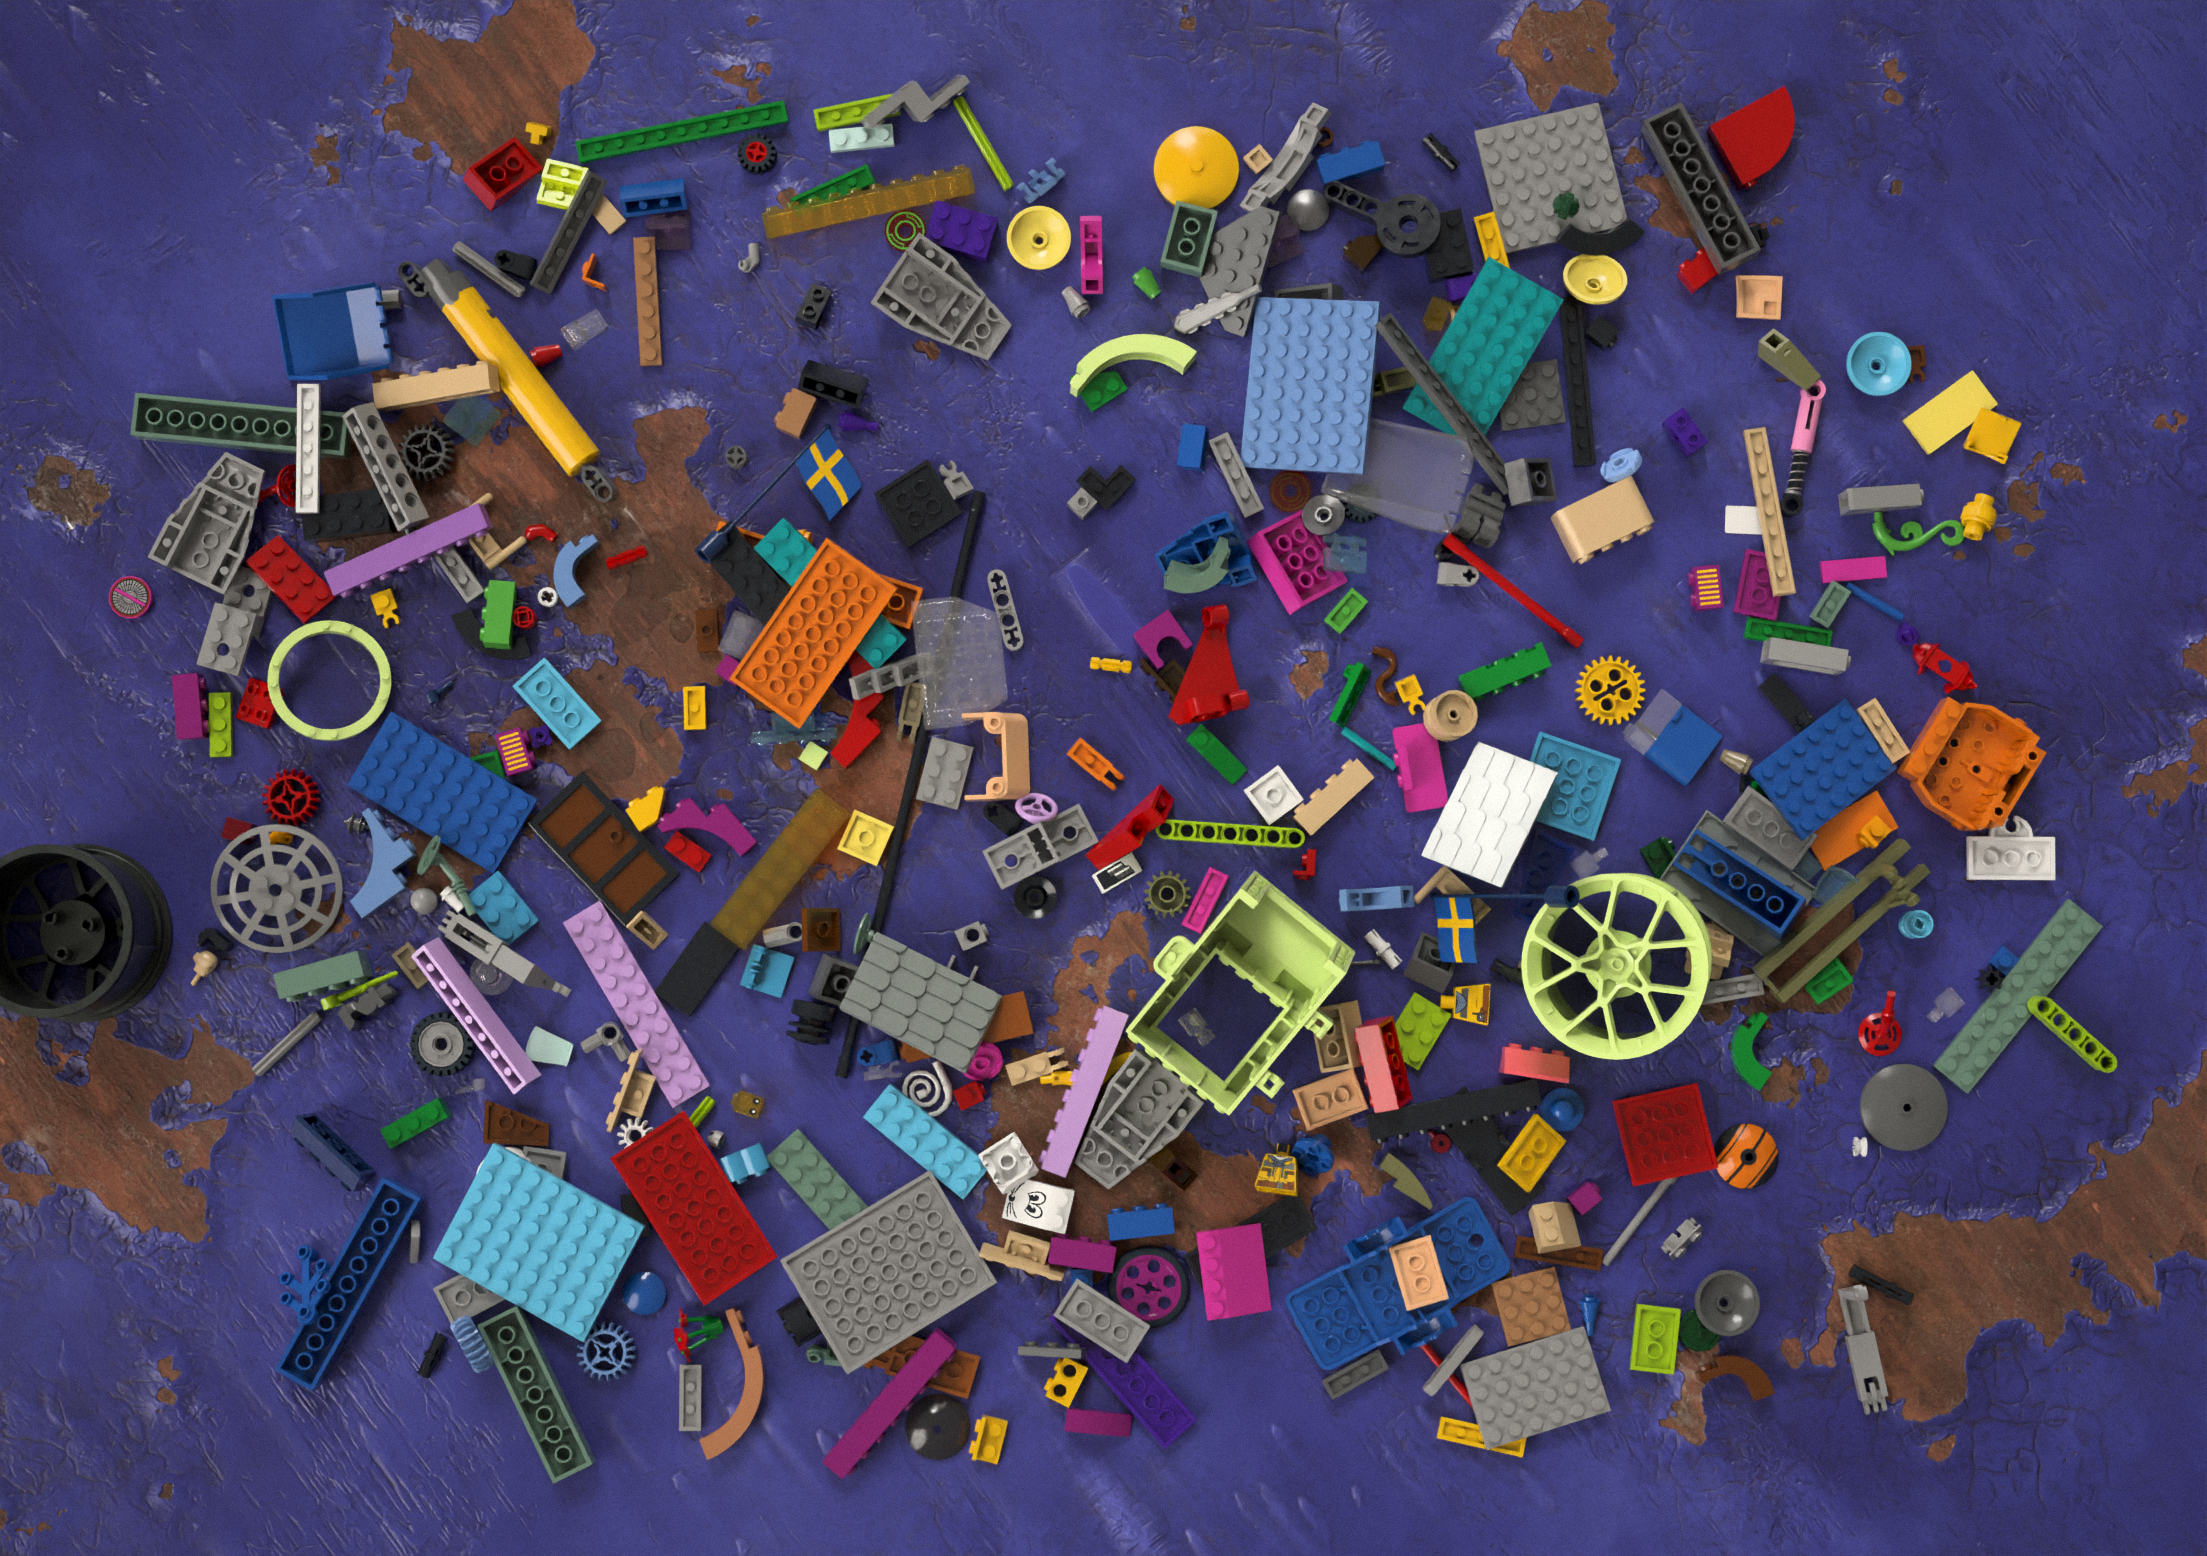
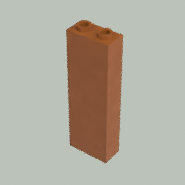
M1024 991L1002 996L999 1007L982 1042L995 1043L1034 1033ZM902 1042L903 1046L899 1047L902 1060L906 1059V1063L932 1057Z

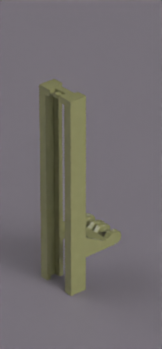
M1900 838L1895 840L1752 968L1756 975L1764 981V984L1770 988V992L1778 1001L1785 1003L1890 908L1905 903L1908 907H1913L1919 903V896L1910 890L1930 873V870L1925 864H1918L1902 878L1897 875L1898 870L1893 866L1900 857L1911 849L1906 840ZM1879 876L1885 877L1892 888L1783 986L1777 989L1767 976Z

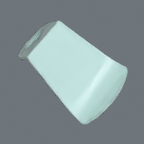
M535 1026L529 1037L525 1053L531 1061L567 1067L573 1044Z

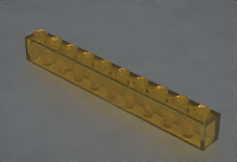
M965 164L952 167L953 171L950 172L940 169L932 171V176L924 177L923 174L911 176V180L903 182L902 178L891 180V185L882 186V183L869 185V190L861 191V187L848 190L849 194L842 196L840 192L828 194V199L820 200L819 197L809 198L807 203L799 205L798 201L787 203V208L778 209V206L765 208L766 212L761 213L767 239L935 203L936 200L944 201L976 194L970 167L965 168Z

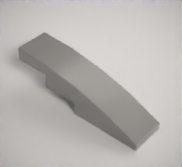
M929 652L919 653L850 678L849 682L853 699L860 700L873 693L885 692L895 686L902 687L932 672Z

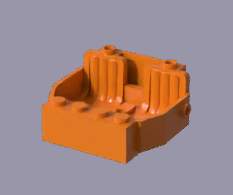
M1947 697L1939 701L1909 750L1910 753L1906 755L1896 773L1911 781L1910 786L1924 807L1949 821L1956 829L1960 831L2002 827L2046 755V752L2036 746L2040 737L2026 727L2027 723L2019 718L2013 719L1991 705L1968 702L1960 704ZM1952 739L1957 742L1956 747L1951 746L1950 741ZM1940 758L1945 759L1946 763L1944 766L1939 763ZM1973 766H1977L1979 768L1978 773L1973 772ZM2016 774L2012 783H2007L2011 775Z

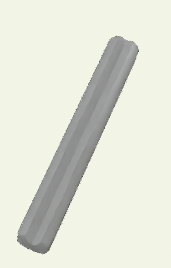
M458 241L454 245L452 251L515 297L520 298L523 296L526 289L521 284L462 242Z
M316 1011L309 1014L252 1068L253 1072L257 1076H262L322 1020V1017Z

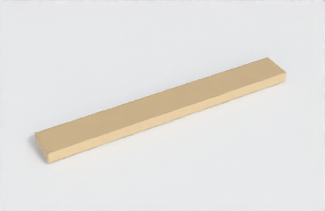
M1766 427L1744 430L1743 435L1773 597L1795 594V584Z

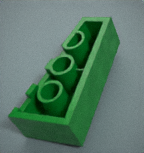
M1542 642L1535 644L1533 648L1518 651L1508 658H1501L1488 666L1484 665L1460 675L1457 679L1462 692L1470 696L1474 703L1485 699L1484 695L1492 692L1493 695L1505 691L1504 687L1512 684L1513 687L1525 683L1524 679L1532 676L1533 679L1545 675L1544 671L1551 667V663Z

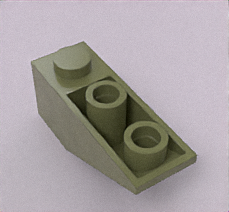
M1774 328L1759 340L1758 357L1805 391H1808L1821 379L1820 374L1795 345Z

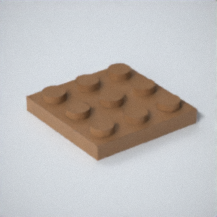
M1554 1266L1491 1283L1508 1347L1571 1330Z

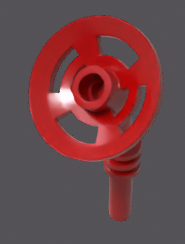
M296 464L285 466L278 475L277 484L260 491L257 505L260 504V501L264 502L265 498L278 493L279 498L286 506L296 507L294 499L296 498V477L293 476L294 471L296 472ZM282 492L287 496V500L282 495Z
M1894 991L1887 992L1885 1008L1882 1010V1013H1874L1867 1016L1861 1022L1858 1029V1039L1865 1051L1875 1056H1885L1894 1052L1901 1042V1028L1894 1019L1896 997ZM1881 1018L1882 1024L1875 1025L1872 1020ZM1893 1026H1894L1895 1029H1896V1040H1895V1041H1893V1038H1894V1031H1893V1029H1892ZM1866 1027L1869 1028L1867 1035L1870 1042L1868 1043L1865 1040ZM1876 1044H1887L1889 1047L1888 1049L1882 1051L1874 1049Z

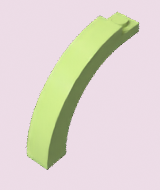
M1134 334L1119 337L1093 349L1077 364L1076 372L1078 374L1070 381V393L1077 398L1089 382L1101 371L1116 363L1128 360L1143 359L1160 362L1172 367L1183 375L1195 361L1197 351L1177 340L1159 335Z

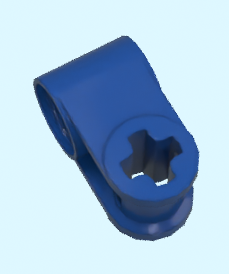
M895 1039L861 1048L857 1053L858 1062L862 1066L869 1067L900 1060ZM864 1051H867L869 1054H873V1057L870 1058L869 1063H866L865 1060H861V1056L864 1055Z

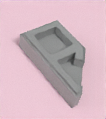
M411 1220L409 1263H417L420 1247L419 1220Z

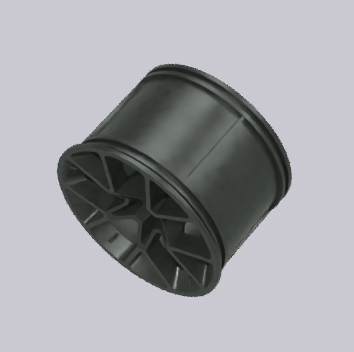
M55 844L32 845L7 853L0 858L1 1007L27 1017L54 1018L75 1023L94 1022L125 1012L151 991L163 973L168 961L172 943V920L162 889L145 867L120 851L92 844L68 846ZM79 861L88 864L102 876L90 890L88 889ZM60 863H67L70 866L79 896L52 907L34 877L49 867ZM108 884L116 895L122 916L114 922L104 920L100 912L95 908L96 898ZM24 886H28L42 910L41 914H10L11 907ZM42 921L40 939L46 954L16 961L12 960L7 947V925L10 922ZM117 935L123 938L122 946L116 964L111 970L103 964L99 952L106 938ZM47 961L48 965L40 990L35 992L22 980L16 969ZM60 963L80 965L87 969L85 998L71 1005L61 1004L48 999ZM98 972H100L107 978L97 988Z

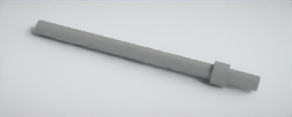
M1677 1178L1661 1181L1602 1259L1604 1265L1607 1267L1610 1265L1669 1185H1673Z

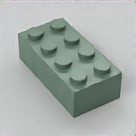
M354 951L273 974L279 999H287V1002H297L304 1000L307 994L308 997L326 994V989L336 991L347 988V983H350V985L368 982L367 978L373 977L367 951Z

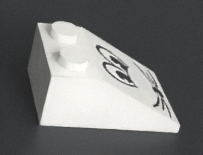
M1028 1179L1007 1194L1002 1218L1065 1234L1075 1190Z

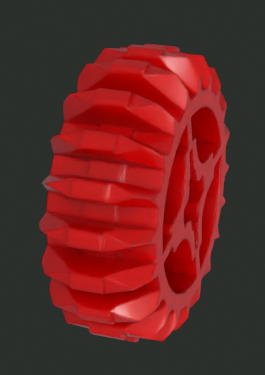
M284 769L283 776L276 772L275 777L277 780L270 777L268 780L272 785H264V788L268 790V794L262 793V797L267 798V801H263L262 805L269 806L265 813H272L271 820L278 818L277 824L285 822V825H292L293 822L295 826H299L300 820L303 823H307L306 815L313 818L314 814L311 810L318 811L319 807L314 806L315 802H321V799L315 798V795L321 793L320 790H313L318 785L317 782H311L313 778L311 775L305 777V772L300 771L298 773L297 769H292L291 772ZM291 780L300 782L306 791L297 792ZM285 783L283 785V793L276 797L278 789ZM291 794L295 795L292 801H288V797H291ZM304 799H307L304 808L300 812H298V810H300V802ZM277 804H286L288 810L291 811V815L282 813Z

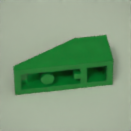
M1202 724L1186 739V742L1230 784L1233 785L1247 771L1237 758Z

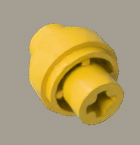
M1978 493L1975 495L1973 502H1968L1963 507L1960 519L1962 525L1965 526L1963 535L1966 538L1976 541L1982 540L1984 532H1989L1994 528L1997 514L1993 508L1995 501L1993 497Z

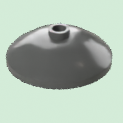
M1720 1270L1709 1274L1699 1284L1695 1294L1694 1304L1699 1320L1708 1330L1718 1335L1734 1336L1745 1332L1753 1325L1759 1313L1760 1300L1756 1287L1749 1278L1737 1271ZM1721 1299H1724L1726 1301V1305L1724 1307L1720 1305Z

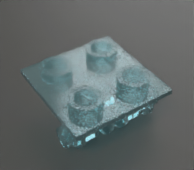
M478 395L458 399L442 419V422L476 447L502 413Z

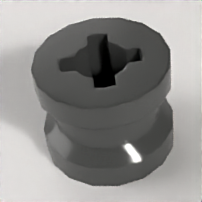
M732 446L726 451V461L732 468L742 469L748 463V455L742 447Z

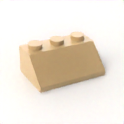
M1358 1000L1318 1007L1334 1022L1321 1040L1313 1032L1321 1073L1363 1066L1359 1060V1046L1354 1040V1028L1362 1024ZM1319 1018L1315 1022L1320 1028L1325 1024Z

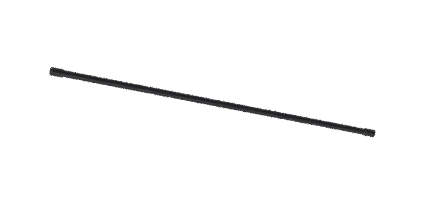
M977 490L973 491L968 521L871 925V930H874L875 933H881L979 516L982 512L986 493ZM867 942V947H866L865 954H866V952H867V950H868V948H869V946H870L871 943H868V942ZM851 1015L835 1076L846 1079L848 1078L852 1052L860 1023L859 1019Z

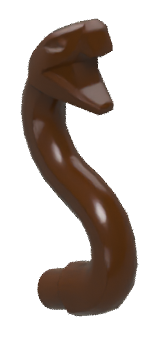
M1373 646V655L1380 656V658L1389 661L1388 669L1381 673L1376 680L1375 689L1377 695L1386 704L1397 707L1399 700L1396 701L1394 695L1398 690L1386 692L1384 689L1385 681L1391 678L1397 670V657L1388 648Z

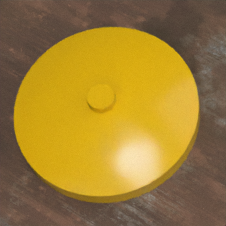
M1194 126L1174 132L1161 144L1155 157L1154 178L1162 196L1173 206H1175L1177 200L1208 209L1216 208L1231 195L1238 180L1239 163L1233 146L1223 135L1210 128Z

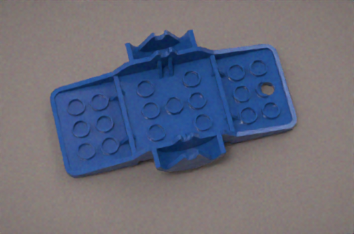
M1463 1197L1415 1223V1225L1408 1229L1405 1228L1398 1216L1362 1233L1343 1246L1350 1259L1349 1261L1292 1290L1287 1294L1285 1302L1318 1365L1324 1370H1332L1392 1340L1395 1342L1401 1355H1404L1412 1348L1426 1345L1430 1340L1437 1339L1446 1329L1458 1325L1450 1309L1463 1299L1505 1276L1510 1270V1262L1477 1201L1471 1197ZM1474 1234L1482 1236L1483 1242L1480 1246H1473L1471 1244V1237ZM1431 1235L1449 1299L1407 1311L1389 1248L1393 1245Z

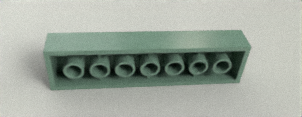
M515 1306L477 1325L552 1483L554 1484L595 1463L597 1460L525 1310Z

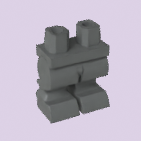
M1475 483L1462 500L1458 513L1462 517L1455 524L1452 534L1468 541L1472 538V543L1489 549L1497 541L1500 533L1498 528L1501 526L1500 522L1506 504L1502 503V494L1492 492L1490 496L1484 495V486Z
M384 983L380 987L372 986L367 990L369 993L363 994L359 1001H352L349 1004L342 1005L341 1010L337 1014L350 1031H359L362 1027L363 1021L359 1018V1013L375 1016L383 1008H388L392 1005L389 1000L398 995V992L391 983Z

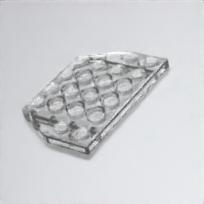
M954 596L911 601L924 730L969 725L977 719H962V713L989 712L1007 700L1008 694L999 613Z

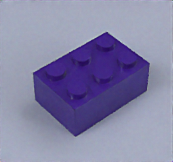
M936 200L926 238L947 253L987 264L999 224L998 217Z

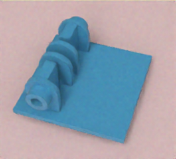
M753 944L740 985L781 998L795 957Z

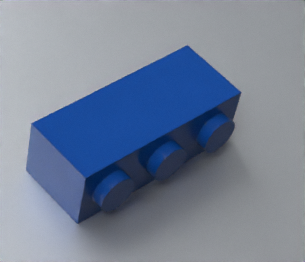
M1372 140L1364 141L1355 148L1351 146L1344 147L1339 150V153L1333 155L1330 152L1322 154L1316 161V168L1323 189L1329 182L1343 183L1382 171L1386 165L1378 141L1372 142Z
M684 178L621 186L620 202L623 216L632 217L687 210L688 196Z
M1167 1203L1154 1204V1208L1146 1209V1205L1133 1206L1132 1211H1124V1208H1113L1111 1213H1107L1110 1241L1175 1234L1172 1206L1167 1207Z

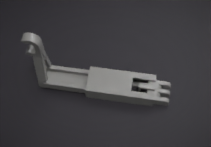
M448 910L446 914L452 917L451 920L444 917L442 922L446 923L447 926L439 925L437 928L446 934V938L494 968L498 967L527 986L551 989L568 997L571 989L553 980L540 967L510 949L508 943L466 916L459 913L457 915ZM461 933L468 938L470 936V938H472L471 941L469 942L463 937H461Z
M1860 1284L1837 1289L1847 1330L1845 1340L1858 1399L1862 1401L1865 1415L1870 1414L1869 1405H1872L1874 1413H1878V1403H1880L1882 1411H1887L1885 1397L1888 1396L1875 1333L1870 1330L1864 1301L1869 1299L1867 1288ZM1873 1377L1874 1382L1868 1383L1870 1392H1866L1864 1379Z

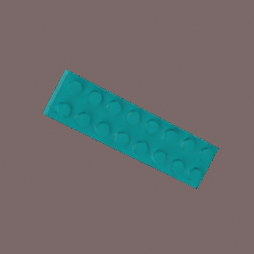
M782 518L753 548L792 587L818 551L785 518ZM880 614L856 648V651L874 669H877L889 659L907 638Z

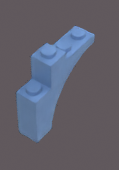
M367 808L362 814L368 823L372 835L373 862L363 887L350 900L361 918L367 919L409 889L406 885L408 882L406 877L401 872L397 873V870L417 857L414 852L416 847L410 839L406 841L405 838L395 840L397 835L391 827L387 828L382 822L385 820L379 810L376 809L374 811L372 808Z

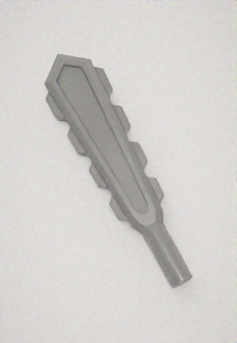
M1258 283L1239 293L1227 292L1222 294L1220 299L1214 297L1208 300L1207 304L1200 303L1195 305L1193 310L1185 309L1180 312V315L1176 316L1174 329L1183 334H1192L1198 331L1199 326L1205 327L1212 323V319L1222 318L1225 312H1233L1243 300L1262 292V288Z

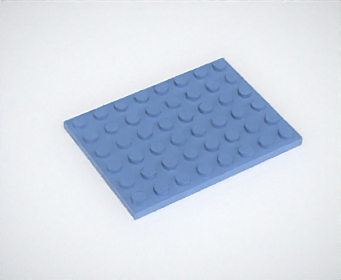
M1258 297L1254 315L1240 457L1245 468L1365 475L1379 331L1375 325L1380 321L1381 302Z

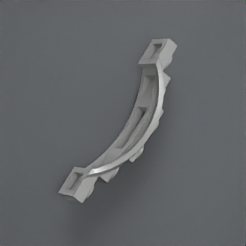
M1312 103L1306 113L1299 118L1294 130L1277 157L1259 180L1250 187L1246 197L1239 205L1244 211L1249 213L1259 206L1266 207L1269 202L1274 204L1284 189L1287 191L1292 189L1314 158L1311 151L1323 136L1320 133V129L1331 115L1328 109Z

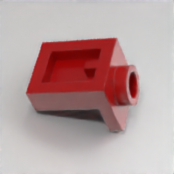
M1307 849V854H1302V867H1306V871L1293 870V875H1297V880H1310V876H1315L1316 850Z
M976 1080L952 1091L961 1111L984 1101V1095L987 1094L982 1082L978 1084Z

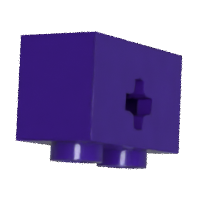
M1684 407L1669 416L1662 423L1686 458L1708 443Z

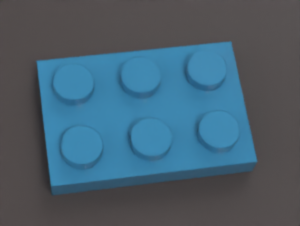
M500 871L494 873L468 895L476 913L493 934L509 945L540 921Z

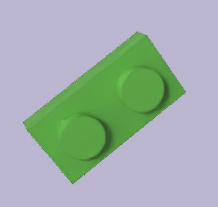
M1351 588L1324 619V622L1340 635L1368 601Z

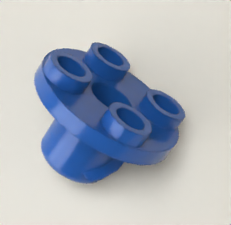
M1556 1088L1549 1091L1542 1099L1540 1114L1542 1119L1554 1130L1569 1131L1581 1122L1584 1115V1105L1579 1095L1567 1088Z
M1315 1134L1312 1138L1299 1139L1291 1151V1154L1304 1166V1170L1309 1174L1328 1172L1335 1162L1334 1155L1330 1150V1147H1333L1331 1141L1323 1134Z

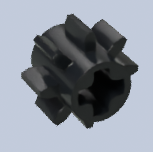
M1760 224L1749 227L1759 247H1765L1767 245L1766 240L1770 238L1768 229H1762Z
M1987 966L1986 971L1979 969L1980 975L1978 978H1975L1981 984L1978 989L1987 987V993H1992V987L2001 989L1998 985L2000 981L2004 980V978L1999 976L2001 970L1996 969L1992 971V966ZM1986 977H1993V981H1986Z

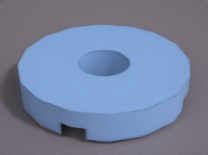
M1632 448L1622 449L1613 453L1609 457L1610 461L1607 463L1605 461L1602 464L1600 471L1607 482H1618L1631 476L1638 470L1642 463V457L1638 450L1633 451Z

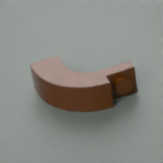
M1719 1354L1712 1356L1715 1365L1707 1363L1700 1366V1370L1695 1371L1697 1380L1701 1383L1724 1374L1739 1376L1744 1381L1750 1398L1754 1401L1775 1394L1766 1373L1758 1365L1739 1355Z

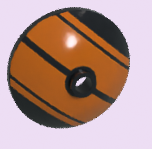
M1745 1123L1731 1126L1718 1137L1714 1145L1719 1167L1716 1171L1725 1182L1741 1189L1759 1187L1773 1176L1777 1168L1779 1158L1777 1145L1772 1136L1759 1126ZM1747 1153H1751L1752 1159L1750 1161H1747L1745 1159V1155Z

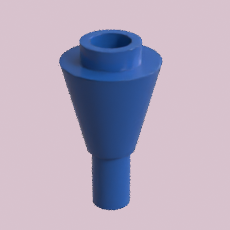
M1587 1294L1579 1299L1585 1321L1587 1336H1594V1322L1601 1300L1597 1299L1596 1295Z

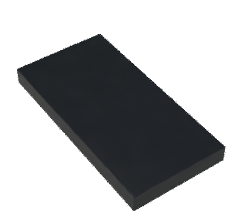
M704 921L654 992L690 1017L740 946Z

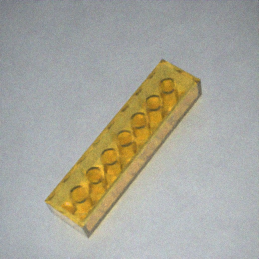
M816 788L710 922V925L743 951H747L850 820L852 814L820 789Z

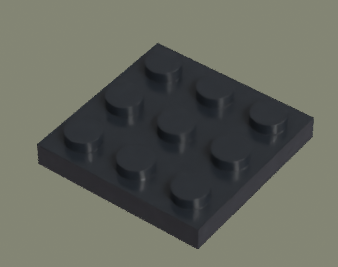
M928 459L874 493L908 548L963 514Z

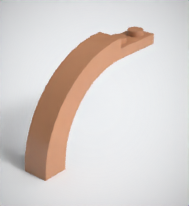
M736 1306L725 1312L744 1361L745 1386L741 1401L732 1417L716 1431L700 1438L699 1441L707 1460L727 1450L742 1436L752 1423L764 1392L765 1364L760 1344L751 1347L750 1343L753 1342L749 1330L745 1331L742 1324L745 1322L741 1310L737 1311Z

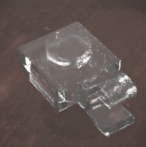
M1604 847L1593 855L1586 851L1569 864L1578 877L1584 879L1600 869L1596 863L1606 857L1608 853Z
M1948 987L1933 1001L1937 1007L1928 1013L1926 1017L1931 1022L1938 1021L1943 1014L1946 1017H1951L1965 1002L1952 987Z
M1195 1007L1178 1019V1022L1190 1037L1195 1035L1203 1047L1216 1037L1213 1031L1204 1028L1208 1024Z
M894 1061L890 1063L887 1069H881V1065L868 1067V1072H863L864 1081L887 1077H901L902 1073L896 1074L893 1072V1067L900 1065V1062Z

